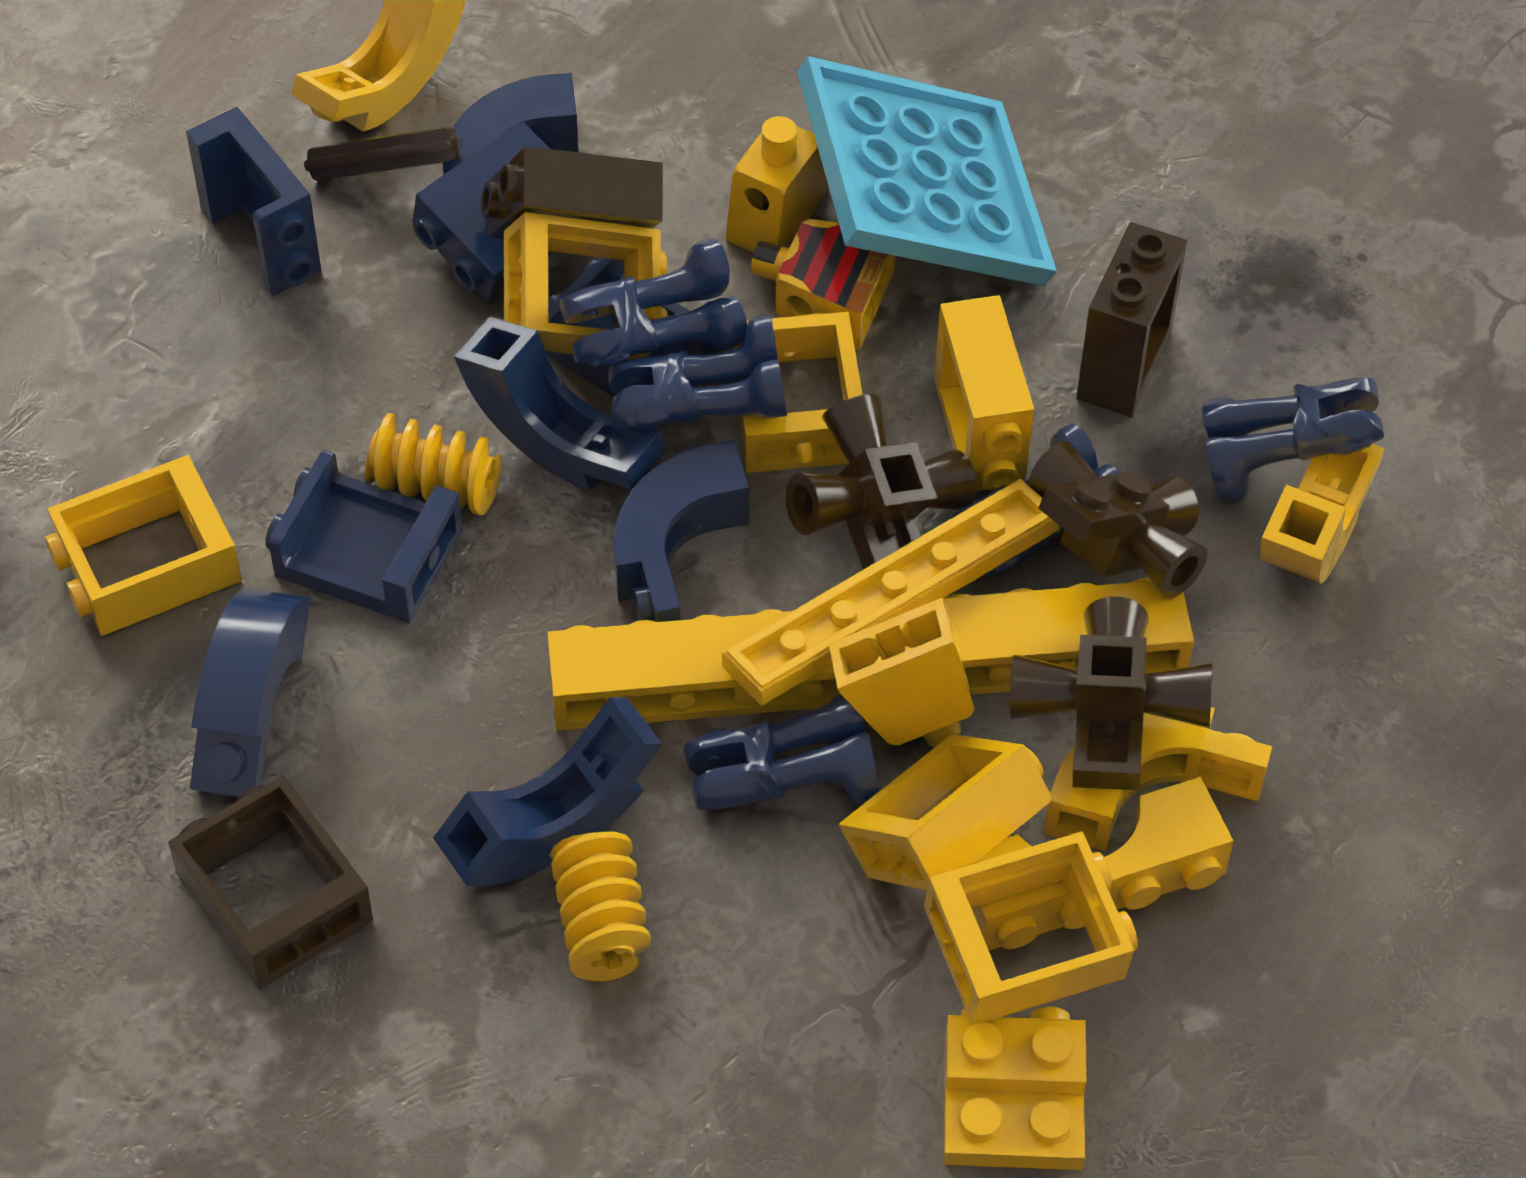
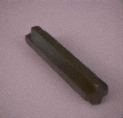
M447 126L316 146L307 151V160L304 161V167L306 171L310 172L313 180L323 181L452 162L459 158L462 140L461 137L457 136L454 128Z

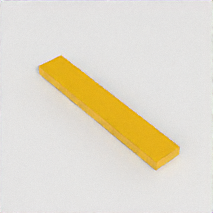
M1020 478L722 652V667L760 706H763L832 665L829 643L937 599H944L1060 530V525L1038 509L1042 497Z

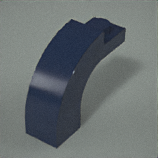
M572 73L550 74L521 79L497 88L476 101L461 115L453 126L457 136L461 137L462 147H460L458 159L443 163V175L521 120L549 149L579 153L577 112Z
M489 317L454 356L471 395L496 428L534 462L571 484L590 491L600 479L632 490L666 449L659 430L652 428H619L614 424L611 415L593 408L576 396L553 370L537 330Z
M734 439L696 447L669 458L644 476L626 498L619 512L614 533L615 584L618 602L633 599L638 621L668 622L681 620L680 604L668 564L682 545L692 538L707 532L749 524V486Z
M247 588L238 591L228 602L212 636L196 695L191 728H197L198 730L190 789L240 797L248 789L261 785L268 730L276 693L289 665L302 660L310 605L309 597Z
M609 697L571 749L551 768L536 778L510 789L500 791H467L433 839L466 886L501 884L539 872L551 865L553 859L549 855L552 848L561 840L573 835L603 832L623 815L644 791L636 781V778L662 746V742L627 697Z

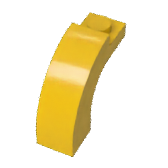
M384 0L378 20L364 43L350 57L336 65L296 74L291 95L310 106L311 112L314 115L327 121L339 122L345 120L363 132L383 124L405 107L419 93L435 72L452 42L466 0Z
M1372 444L1364 450L1351 454H1327L1312 457L1298 489L1286 484L1261 539V561L1320 584L1325 582L1340 558L1357 523L1359 510L1382 461L1384 448Z
M1212 707L1210 711V728L1215 710ZM1144 713L1140 790L1158 783L1185 782L1201 777L1207 788L1258 802L1273 746L1255 742L1252 738L1243 734H1225ZM1073 746L1062 762L1051 790L1053 800L1047 806L1043 834L1062 838L1083 831L1089 847L1106 852L1121 808L1138 791L1073 787Z

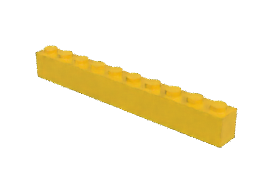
M1141 578L1130 583L1106 585L1080 583L1069 588L1035 591L1028 588H1019L1007 593L976 596L960 593L947 596L943 600L946 603L971 695L1010 692L1014 654L1078 670L1080 635H1087L1084 612L1092 602L1111 596L1134 600L1142 605L1148 614L1149 621L1143 637L1147 638L1146 673L1189 667L1194 638L1184 592L1176 597L1166 598L1150 578ZM770 609L751 615L727 617L702 615L691 620L668 622L640 620L629 625L597 628L580 625L566 630L548 632L556 731L587 728L609 697H627L646 723L815 709L825 706L832 698L841 693L837 689L832 664L765 705L760 706L722 667V652L791 611L783 612Z

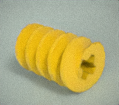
M387 413L370 443L365 464V482L372 484L375 481L378 488L382 490L393 491L399 487L402 495L415 498L422 492L426 502L437 485L458 492L461 509L468 504L472 514L484 516L495 498L502 474L503 460L501 454H497L496 457L490 456L489 438L481 436L473 450L468 451L466 450V432L457 431L450 444L444 445L442 426L433 425L426 439H421L419 420L410 419L401 434L397 432L396 414Z
M593 832L573 835L557 843L549 855L553 859L551 862L552 874L557 882L556 896L557 901L561 905L560 917L561 923L565 927V945L570 952L568 955L570 971L577 978L587 981L606 982L624 978L634 972L639 966V958L636 955L644 952L651 945L650 931L642 926L646 922V910L638 903L642 898L641 885L633 880L637 876V865L629 857L633 852L632 840L622 833Z

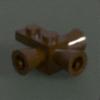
M866 394L839 402L822 415L824 423L850 464L837 476L795 473L788 481L785 497L789 519L793 527L802 535H810L846 520L864 570L921 537L915 518L926 508L961 510L971 504L975 497L976 479L970 460L959 450H951L924 461L917 442L887 446L881 398L876 394Z
M1069 442L1055 444L1035 464L1030 474L1029 486L1042 497L1038 509L1065 529L1059 543L1102 577L1142 569L1164 597L1173 598L1187 590L1200 575L1206 563L1207 549L1205 546L1184 537L1193 530L1199 515L1196 494L1186 481L1170 476L1150 485L1145 479L1129 472H1118L1117 474L1098 477Z
M1118 596L1104 597L1092 602L1086 608L1084 622L1087 635H1080L1078 670L1020 655H1013L1010 690L1011 720L1076 710L1073 787L1140 791L1144 713L1210 729L1212 663L1146 673L1147 638L1143 637L1149 618L1144 607L1129 598Z

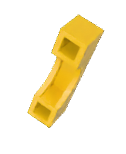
M1201 777L1140 796L1133 835L1121 848L1104 857L1112 880V889L1109 893L1116 909L1123 907L1132 910L1140 909L1150 905L1163 894L1185 887L1190 890L1202 889L1213 884L1222 875L1226 874L1234 841ZM1017 834L1005 838L976 863L1032 846ZM1065 880L971 908L988 950L999 947L1016 949L1030 943L1039 934L1061 927L1078 929L1085 926Z

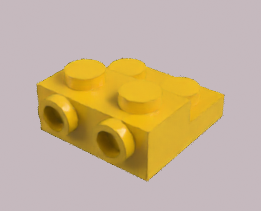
M1058 1007L1037 1008L1030 1012L1029 1018L1000 1017L972 1025L965 1008L961 1010L960 1015H948L945 1035L944 1165L1083 1170L1085 1162L1084 1093L1087 1083L1086 1020H1070V1014Z

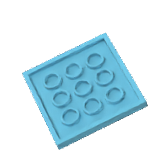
M806 57L798 69L797 75L846 246L1046 286L1057 270L1002 101L815 57Z

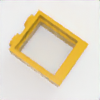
M524 212L504 231V321L537 330L545 351L574 354L572 344L575 341L607 329L548 323V251L624 260V279L630 276H634L635 281L650 279L664 275L667 272V257L665 252L661 251L660 230ZM661 306L643 310L649 320L668 316L666 309ZM651 352L630 355L626 360L644 358Z
M1000 295L940 304L934 382L953 449L963 452L970 460L975 473L976 491H993L1003 484L1007 487L1020 478L1025 481L1034 406Z
M849 312L812 313L804 316L772 318L779 362L836 357L843 401L863 395ZM828 409L787 413V417L768 420L756 416H737L746 473L850 463L822 419V415Z
M189 455L47 508L54 533L44 536L50 556L58 571L69 568L74 580L66 582L73 605L80 618L91 614L101 637L242 582L235 544ZM180 512L199 551L105 588H100L82 551L83 548Z
M951 734L842 820L838 826L868 878L927 891L930 877L975 864L1050 803L1053 797L1042 779L1044 770L1039 759L1024 744Z
M1083 831L929 878L924 908L971 1025L997 1019L1126 978L1134 951L1138 948L1136 931L1127 912L1117 911L1109 893L1112 889V880L1108 865L1100 852L1092 853ZM1065 880L1096 952L1001 981L971 908Z

